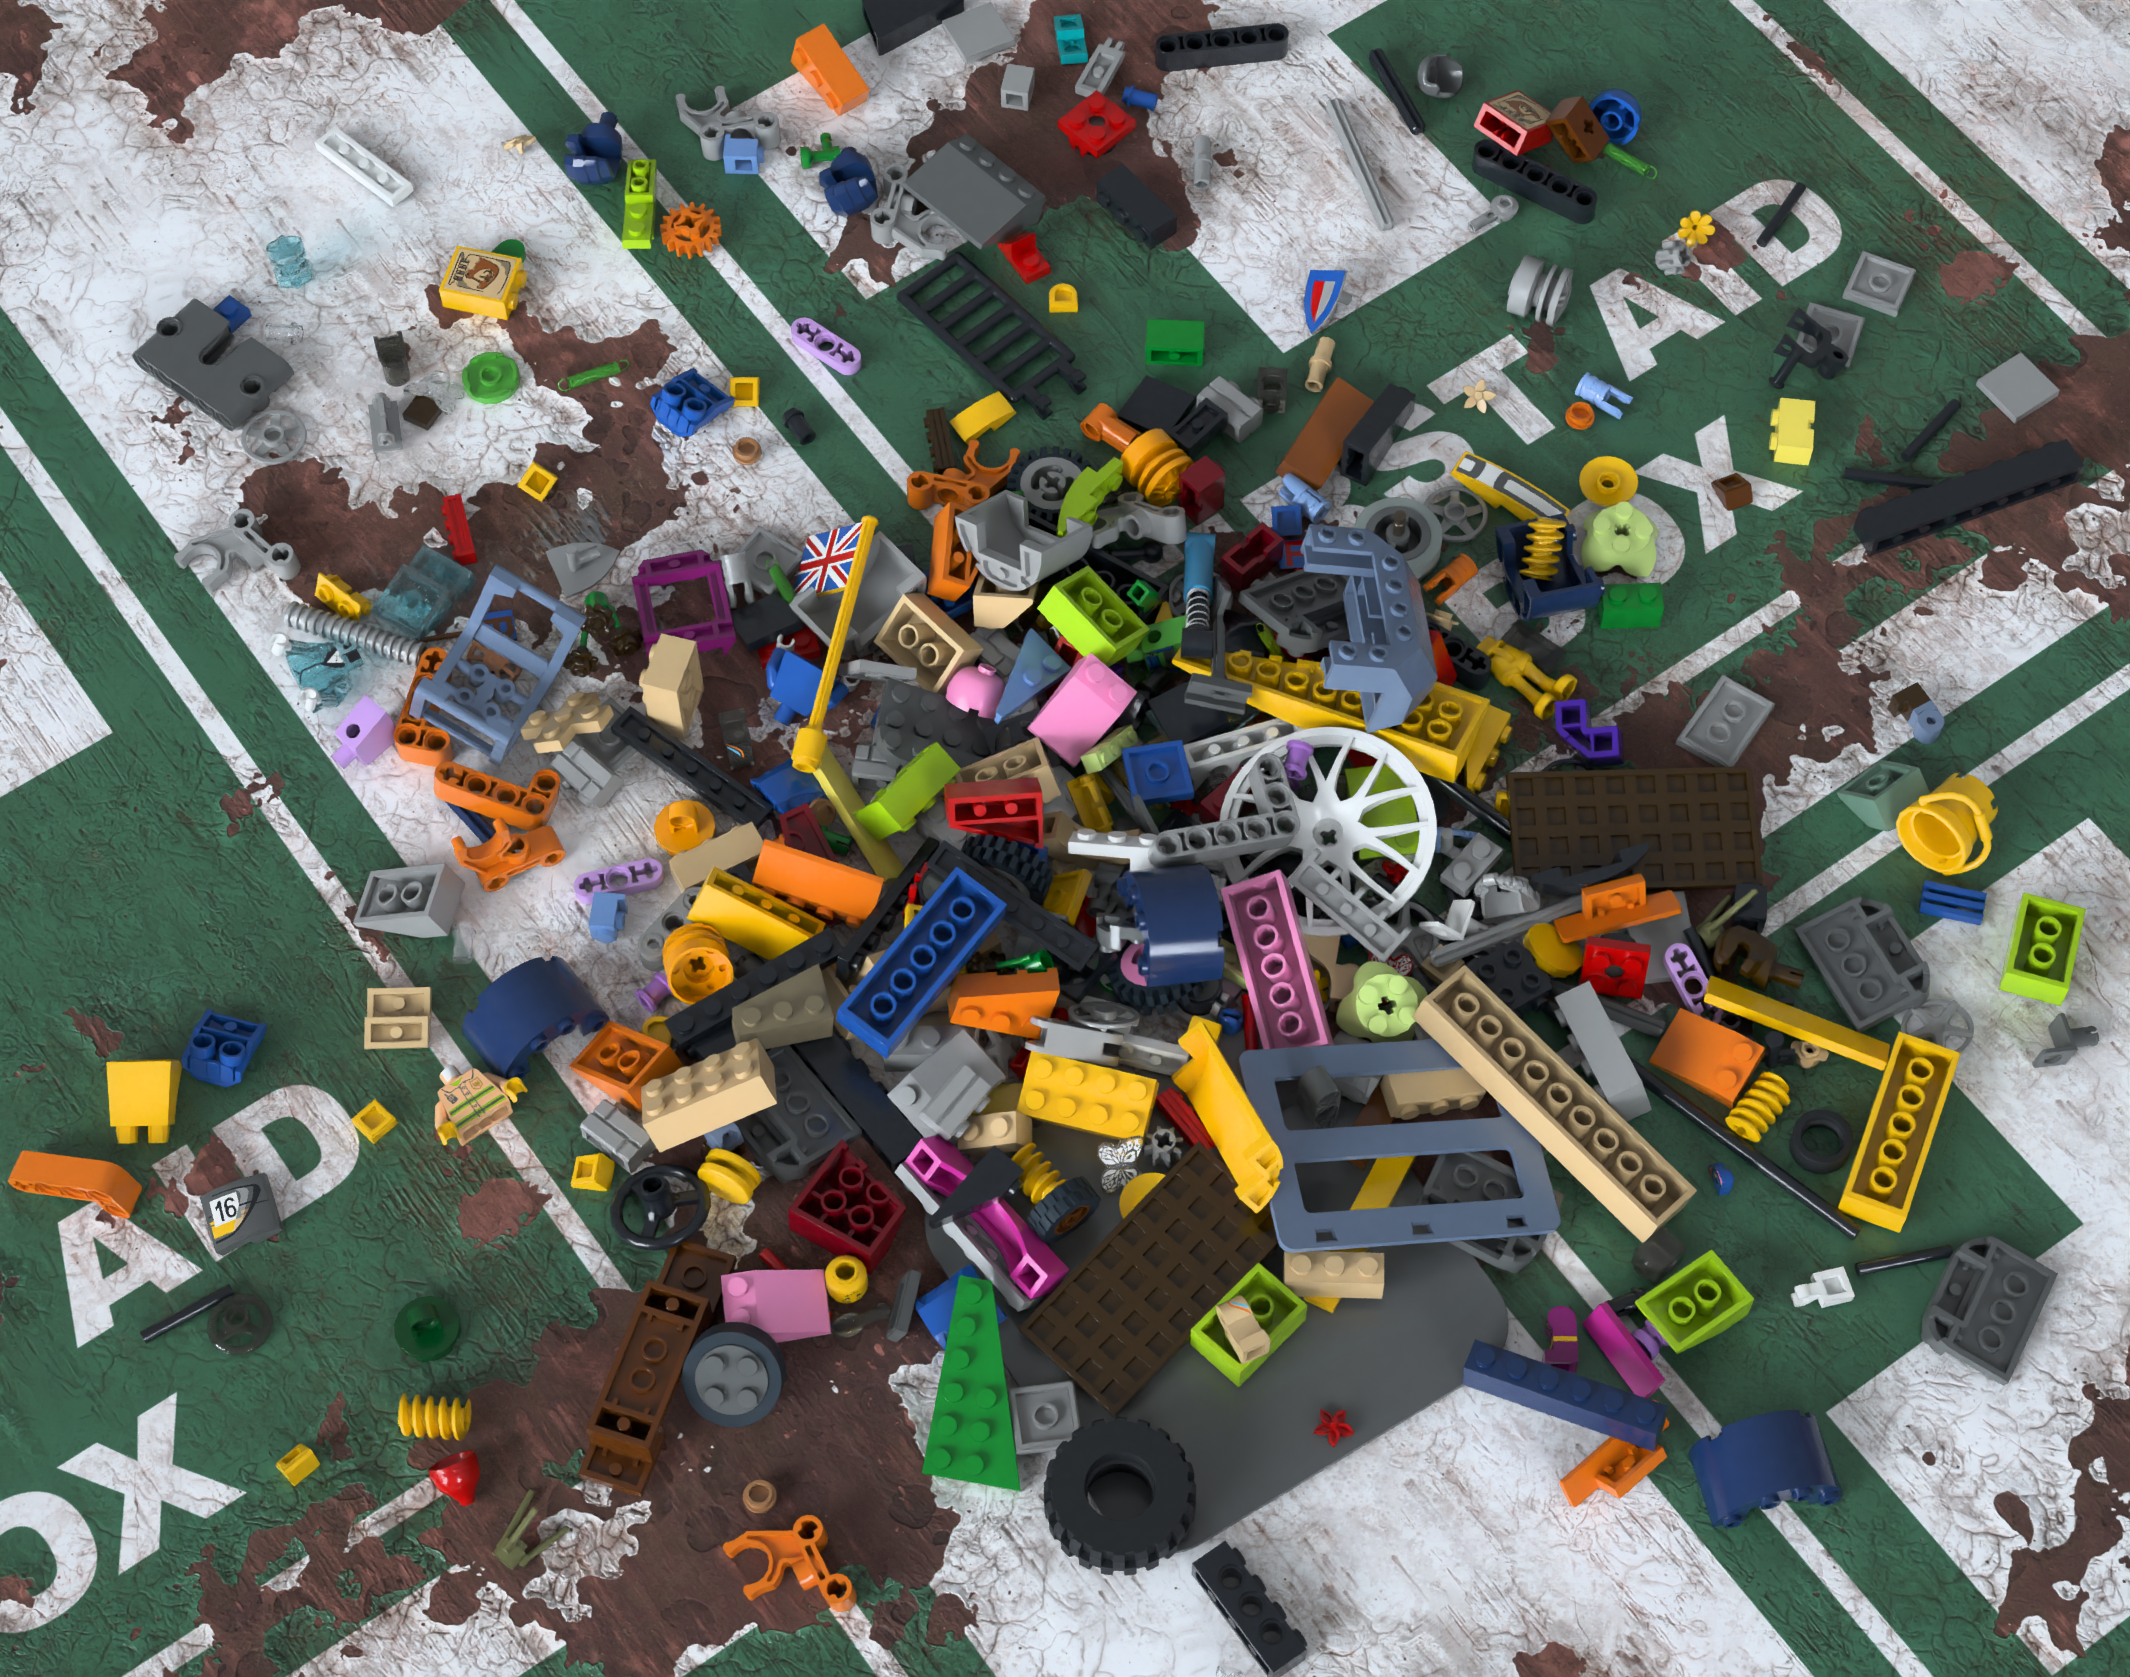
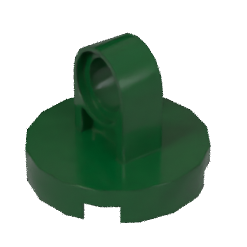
M434 1296L419 1297L407 1303L398 1313L394 1323V1334L404 1354L417 1358L421 1362L436 1361L453 1350L452 1346L461 1335V1324L454 1307L444 1299Z

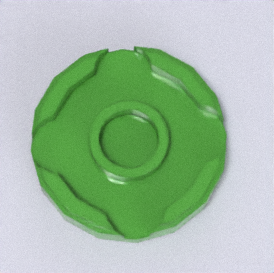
M485 352L473 357L470 360V364L464 367L462 383L467 395L473 400L483 404H497L509 399L516 393L520 385V373L512 358L509 359L499 352Z

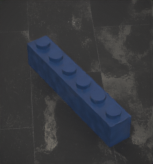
M1476 1339L1464 1365L1463 1385L1651 1451H1655L1665 1425L1667 1405Z

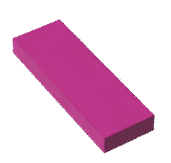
M1607 1302L1599 1304L1582 1323L1635 1395L1649 1399L1666 1381Z

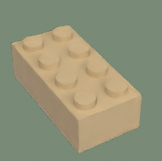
M758 1038L748 1042H741L734 1048L720 1054L710 1055L701 1062L689 1067H682L670 1075L660 1079H653L646 1085L641 1086L642 1125L658 1151L663 1152L777 1104L774 1065Z

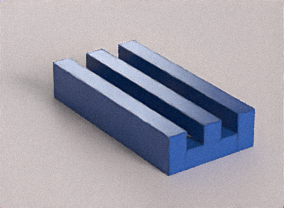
M1925 880L1922 886L1918 913L1981 925L1987 893ZM1927 900L1942 903L1945 906L1927 903ZM1962 907L1966 909L1976 910V913L1955 908Z

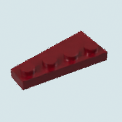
M804 803L779 815L785 846L838 863L808 803ZM805 907L801 910L825 922L823 931L844 922V920L835 917L833 920L821 918L815 914L816 911Z

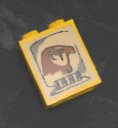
M456 246L439 288L442 305L445 308L508 320L511 311L515 310L518 305L520 288H524L526 285L527 271H524L522 258Z

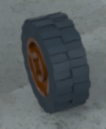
M1083 1176L1074 1177L1057 1186L1040 1200L1030 1212L1028 1223L1044 1243L1056 1242L1085 1223L1100 1205L1101 1198Z

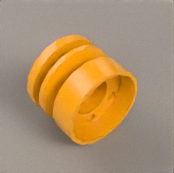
M1157 428L1149 430L1135 439L1120 459L1124 463L1122 475L1133 487H1137V491L1143 494L1149 504L1157 507L1168 505L1178 498V495L1183 492L1179 489V474L1194 464V461L1182 449H1177V444L1163 429Z
M702 923L686 924L675 929L665 940L662 958L668 986L673 995L683 1003L693 1005L733 982V966L727 949V943L722 934L712 926Z

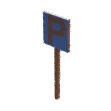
M511 609L487 613L483 621L485 624L502 634L509 635V637L517 641ZM462 631L415 639L418 640V643L421 641L427 643L458 638Z

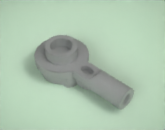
M1509 195L1496 196L1491 202L1489 211L1468 223L1469 229L1472 232H1476L1494 221L1498 223L1510 221L1518 212V202Z

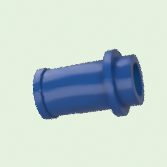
M1131 85V87L1126 86L1122 96V102L1126 103L1127 107L1135 105L1151 111L1155 110L1158 101L1157 93L1154 94L1136 89L1135 85Z

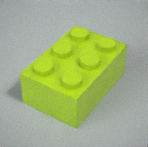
M1089 566L1055 584L1037 608L1083 657L1092 653L1107 667L1131 654L1150 630Z
M2024 892L2015 912L1998 990L2061 1006L2070 987L2086 909Z
M1258 1262L1191 1329L1190 1345L1237 1387H1240L1306 1320L1308 1305ZM1239 1295L1244 1297L1259 1326L1265 1330L1270 1338L1269 1353L1243 1365L1227 1338L1216 1312V1306Z

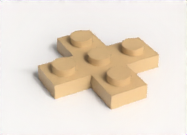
M578 691L570 694L558 711L545 712L540 710L532 713L520 731L524 740L536 739L533 745L537 754L563 751L576 734L602 731L614 714L610 705L598 706L600 699L597 692L583 693Z

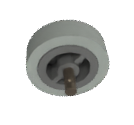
M1402 497L1381 499L1367 506L1356 519L1354 528L1371 530L1403 554L1418 582L1429 576L1437 566L1442 546V528L1435 514L1420 502Z

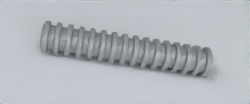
M296 601L291 602L285 611L284 623L287 627H294L296 630L302 629L303 632H310L315 636L319 634V637H327L331 641L336 639V642L340 644L353 645L354 648H361L365 652L370 650L372 654L378 653L381 657L387 656L388 659H395L400 663L404 661V664H412L416 668L422 654L428 649L425 642L421 641L418 643V640H410L407 636L401 638L400 634H392L391 631L384 632L383 629H376L372 625L367 627L365 623L359 624L356 620L350 621L349 618H342L337 614L333 616L331 612L325 613L324 610H316L312 606L308 608L307 605H300Z

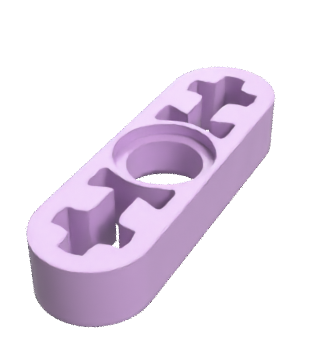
M799 318L792 323L791 335L796 345L843 375H853L861 369V354L857 348L810 318ZM823 342H830L834 345L828 351H823L818 346Z
M646 858L583 873L574 882L576 897L581 903L592 904L594 892L617 893L628 896L656 889L664 880L662 865L656 859ZM651 870L653 877L647 878L645 871ZM632 873L636 874L637 882L635 883L633 882ZM622 875L628 881L622 887H614L610 884L612 878ZM601 880L605 881V890L602 889ZM587 884L592 886V892L586 893L585 885Z
M1675 943L1665 952L1663 964L1688 1011L1701 1016L1704 1011L1701 1002L1696 1006L1693 1002L1699 1001L1704 997L1708 980L1692 950L1685 944ZM1674 952L1678 955L1684 954L1686 957L1682 962L1686 971L1690 967L1694 971H1689L1680 978L1678 974H1681L1683 969L1678 962L1672 963L1671 959L1674 956ZM1690 978L1697 979L1702 985L1701 992L1698 994L1688 993L1684 986L1685 981ZM1703 1002L1708 1011H1715L1712 1022L1719 1024L1721 1015L1724 1013L1723 1009Z

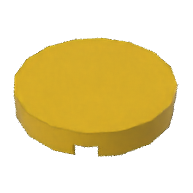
M1537 923L1525 934L1523 940L1524 947L1536 959L1534 963L1537 967L1547 974L1566 978L1569 974H1575L1581 967L1583 957L1579 946L1575 941L1563 943L1554 925Z

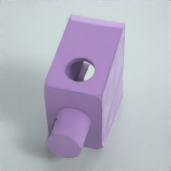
M365 695L336 729L335 735L342 743V746L331 758L343 769L355 758L364 765L371 764L395 742L393 736L396 725L386 711Z

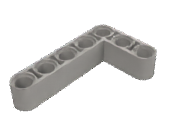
M1272 753L1262 754L1249 772V783L1259 815L1161 832L1156 836L1149 848L1148 859L1150 863L1157 868L1181 866L1288 846L1300 829V819L1281 759ZM1260 768L1268 770L1271 776L1265 775ZM1269 797L1276 798L1280 804L1273 803ZM1277 825L1284 826L1288 833L1280 831ZM1248 830L1256 832L1259 838L1252 837ZM1218 836L1226 837L1230 843L1222 842ZM1189 841L1197 842L1201 849L1192 847ZM1159 846L1167 847L1171 854L1163 853Z

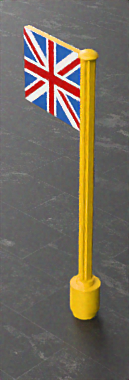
M871 515L863 516L860 523L808 536L795 582L794 592L796 595L800 592H805L811 586L816 590L818 597L844 591L809 725L798 730L791 756L793 760L792 766L802 772H816L817 767L821 766L828 737L823 733L822 725L875 526L879 524L877 518Z

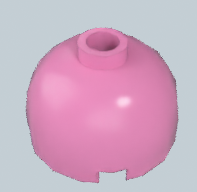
M980 663L978 667L968 666L960 669L948 684L945 698L951 704L966 712L971 708L978 710V716L995 719L996 709L1005 691V684L995 674V668Z

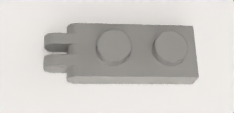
M1108 37L1105 44H1098L1075 85L1076 94L1088 97L1096 90L1103 95L1105 94L1124 60L1125 51L1123 49L1125 42L1119 40L1113 48L1115 39Z

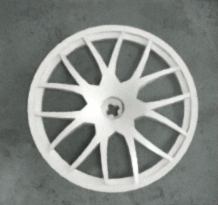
M1343 727L1305 729L1279 738L1261 749L1241 768L1231 783L1222 805L1219 821L1238 818L1244 801L1255 803L1253 794H1248L1251 789L1248 775L1256 760L1262 754L1272 753L1281 760L1286 758L1288 752L1286 745L1289 740H1301L1309 743L1314 748L1342 747L1326 781L1313 755L1309 756L1308 763L1315 777L1318 791L1312 803L1299 799L1291 790L1300 819V829L1288 846L1264 851L1245 870L1242 867L1239 856L1222 859L1232 885L1248 880V876L1263 864L1289 851L1303 854V861L1296 868L1297 870L1310 854L1318 848L1322 853L1314 862L1321 868L1330 865L1335 869L1338 866L1343 869V872L1340 874L1342 886L1349 892H1351V874L1369 889L1384 898L1381 903L1370 909L1377 916L1386 907L1391 911L1386 919L1401 909L1424 881L1432 863L1437 839V820L1434 803L1426 783L1414 765L1389 743L1371 734ZM1349 749L1366 753L1378 759L1357 793L1352 798L1340 801L1336 794L1337 780ZM1384 764L1398 775L1407 787L1369 796ZM1260 768L1263 773L1267 771L1264 768ZM1411 795L1414 800L1419 822L1388 827L1368 828L1360 823L1363 814L1374 807ZM1269 797L1273 803L1280 804L1276 798ZM1248 830L1252 837L1259 838L1256 832ZM1420 830L1418 849L1413 864L1381 841L1382 839ZM1335 834L1336 843H1328L1325 846L1323 836L1329 837ZM1363 848L1380 852L1405 867L1409 872L1394 892L1389 894L1354 862L1353 852ZM1296 870L1287 878L1288 880L1296 872ZM1306 897L1307 917L1299 916L1303 934L1326 937L1349 934L1333 919H1313V902Z

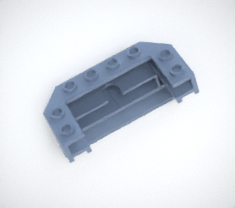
M1310 524L1300 548L1301 553L1304 554V572L1350 576L1342 596L1351 642L1329 641L1330 657H1323L1320 663V668L1323 670L1325 678L1323 683L1324 689L1360 692L1367 733L1402 724L1432 691L1438 678L1420 584L1403 554L1371 530Z

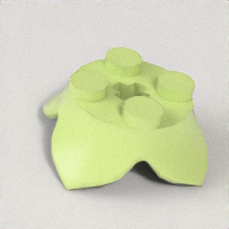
M1626 501L1595 511L1586 517L1583 527L1587 531V536L1581 548L1584 570H1586V567L1592 566L1594 572H1603L1610 570L1615 565H1620L1630 575L1638 577L1650 576L1656 563L1657 552L1654 540L1658 537L1657 526L1650 518Z
M1375 961L1364 963L1355 973L1352 992L1345 996L1339 1004L1336 1014L1337 1025L1347 1034L1355 1037L1369 1038L1372 1043L1412 1041L1417 1024L1412 1017L1423 999L1428 995L1427 991L1416 979L1399 974L1393 967L1385 963ZM1381 998H1385L1387 1002L1392 1004V1008L1389 1009L1391 1012L1389 1015H1387L1385 1010L1380 1011L1378 1009V1004L1382 1003Z

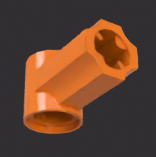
M1099 403L1080 423L1082 432L1089 439L1096 442L1103 440L1122 453L1125 452L1135 439L1141 436L1140 432L1119 420L1116 412L1104 403Z

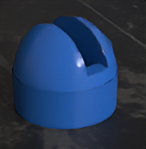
M1227 1007L1221 1011L1218 1016V1024L1222 1025V1033L1235 1035L1241 1031L1243 1016L1238 1009Z

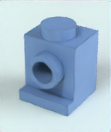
M725 134L723 151L725 174H759V165L765 162V147L759 146L758 139L731 138V134Z
M594 892L589 919L592 939L602 943L617 941L618 931L624 929L625 914H628L625 894Z

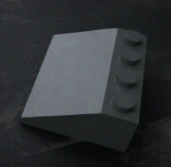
M968 134L946 143L909 176L902 185L903 188L980 250L1038 223L1046 197Z

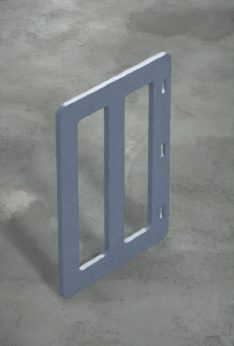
M1436 1040L1246 1050L1240 1055L1237 1067L1242 1087L1278 1146L1283 1159V1169H1280L1278 1176L1280 1184L1270 1199L1269 1205L1278 1243L1286 1252L1297 1253L1554 1233L1560 1226L1561 1219L1540 1142L1497 1100L1500 1117L1293 1131L1285 1127L1275 1086L1276 1081L1300 1080L1302 1075L1308 1070L1320 1065L1324 1066L1331 1078L1462 1069L1463 1067ZM1507 1150L1511 1154L1522 1198L1309 1213L1304 1209L1294 1164ZM1522 1218L1523 1226H1507V1219ZM1427 1225L1429 1233L1413 1234L1412 1226ZM1331 1232L1333 1240L1317 1241L1316 1233Z

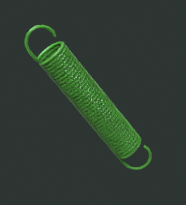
M1607 142L1603 147L1602 153L1643 176L1649 172L1651 167L1655 169V176L1653 178L1647 176L1648 179H1654L1657 176L1656 168L1612 143Z
M620 360L619 362H621V361H626V362H627V367L625 368V369H627L628 366H629L628 361H627V360ZM616 361L567 377L569 389L563 390L560 388V382L565 379L559 381L558 387L561 391H568L571 388L573 389L586 383L615 375L625 369L620 370Z
M768 559L766 561L767 568H769L767 565L769 560L777 563V565L770 568L769 573L782 597L789 605L796 596V593L778 562L774 559Z

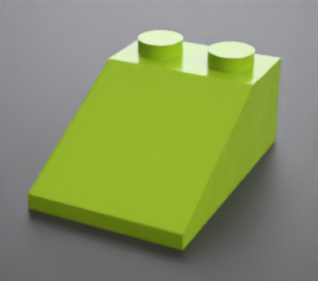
M1383 765L1369 796L1407 787L1398 775L1388 766ZM1374 766L1344 769L1348 799L1357 793ZM1411 795L1380 804L1363 814L1360 823L1368 828L1418 822L1414 800ZM1419 830L1382 839L1381 841L1402 856L1414 855L1418 849ZM1367 848L1354 852L1355 861L1388 858L1380 852Z
M1711 1249L1636 1300L1635 1305L1676 1354H1679L1724 1332L1748 1315L1754 1298Z

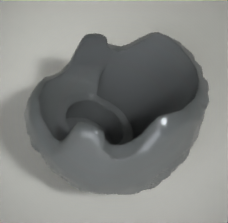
M1433 54L1426 57L1419 64L1418 82L1421 90L1426 95L1444 99L1454 97L1459 93L1463 85V68L1460 62L1450 58L1448 54Z

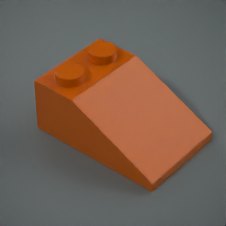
M1680 1008L1648 1062L1728 1108L1733 1109L1762 1061L1765 1047L1734 1030Z
M609 1020L571 1062L569 1067L626 1108L642 1114L641 1086L646 1085L653 1079H660L684 1067V1065L670 1045Z

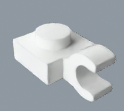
M1844 1266L1813 1273L1810 1278L1812 1283L1794 1287L1795 1293L1791 1294L1795 1307L1804 1306L1818 1299L1821 1308L1850 1302L1855 1297Z

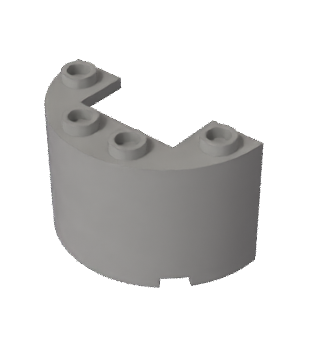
M1004 490L955 516L958 534L965 551L971 550L978 561L975 565L976 568L995 585L1011 591L1024 590L1076 562L1085 555L1093 538L1092 525L1071 516L1066 518L1067 535L1062 538L1029 525L1027 498L1008 490Z
M881 531L875 534L871 541L841 654V659L850 660L851 655L855 654L861 658L878 650L880 647L873 641L902 595L911 593L925 594L926 576ZM811 586L805 592L797 594L789 604V607L830 647L844 591L818 598L816 590Z

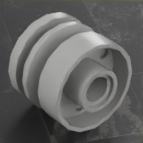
M1527 254L1524 256L1511 280L1508 291L1507 312L1525 318L1532 307H1536L1535 321L1541 322L1548 311L1546 325L1554 327L1564 312L1571 295L1573 269L1564 268L1560 278H1558L1560 265L1554 264L1547 275L1544 274L1545 260Z

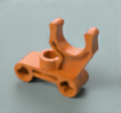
M970 440L968 450L963 457L965 473L956 468L946 469L943 475L925 471L913 472L907 478V502L909 506L916 510L927 509L933 503L947 505L950 501L972 508L991 498L1007 484V477L1011 473V467L1014 463L1018 464L1020 450L1017 448L1010 449V458L1001 467L987 468L976 461V457L979 455V441Z
M498 818L493 822L496 833L482 845L466 847L461 836L451 840L454 854L459 864L475 871L486 892H494L503 888L508 883L510 877L539 864L544 867L556 865L566 856V852L552 826L539 827L523 835L518 833L509 835L510 830L503 818ZM517 849L522 850L519 853H511L512 851Z
M813 1515L801 1516L796 1520L793 1530L746 1531L735 1540L725 1542L723 1545V1550L729 1558H734L742 1550L749 1548L760 1549L768 1555L769 1566L764 1577L758 1582L745 1585L743 1588L744 1594L750 1601L755 1600L766 1592L775 1590L783 1579L784 1570L787 1567H792L804 1592L818 1585L826 1602L834 1611H849L856 1603L857 1593L851 1581L843 1574L835 1573L831 1575L820 1552L828 1543V1534L822 1522ZM815 1529L813 1531L815 1536L812 1539H807L808 1535L806 1532ZM838 1588H841L844 1592L846 1591L840 1598L833 1594Z

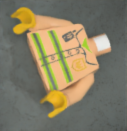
M453 1065L445 1068L439 1075L445 1086L437 1092L440 1101L435 1106V1128L442 1144L445 1146L449 1138L457 1137L460 1144L464 1146L511 1115L513 1110L508 1097L515 1103L518 1101L516 1095L519 1092H528L519 1077L506 1079L489 1072L481 1073L476 1068H472L462 1075Z

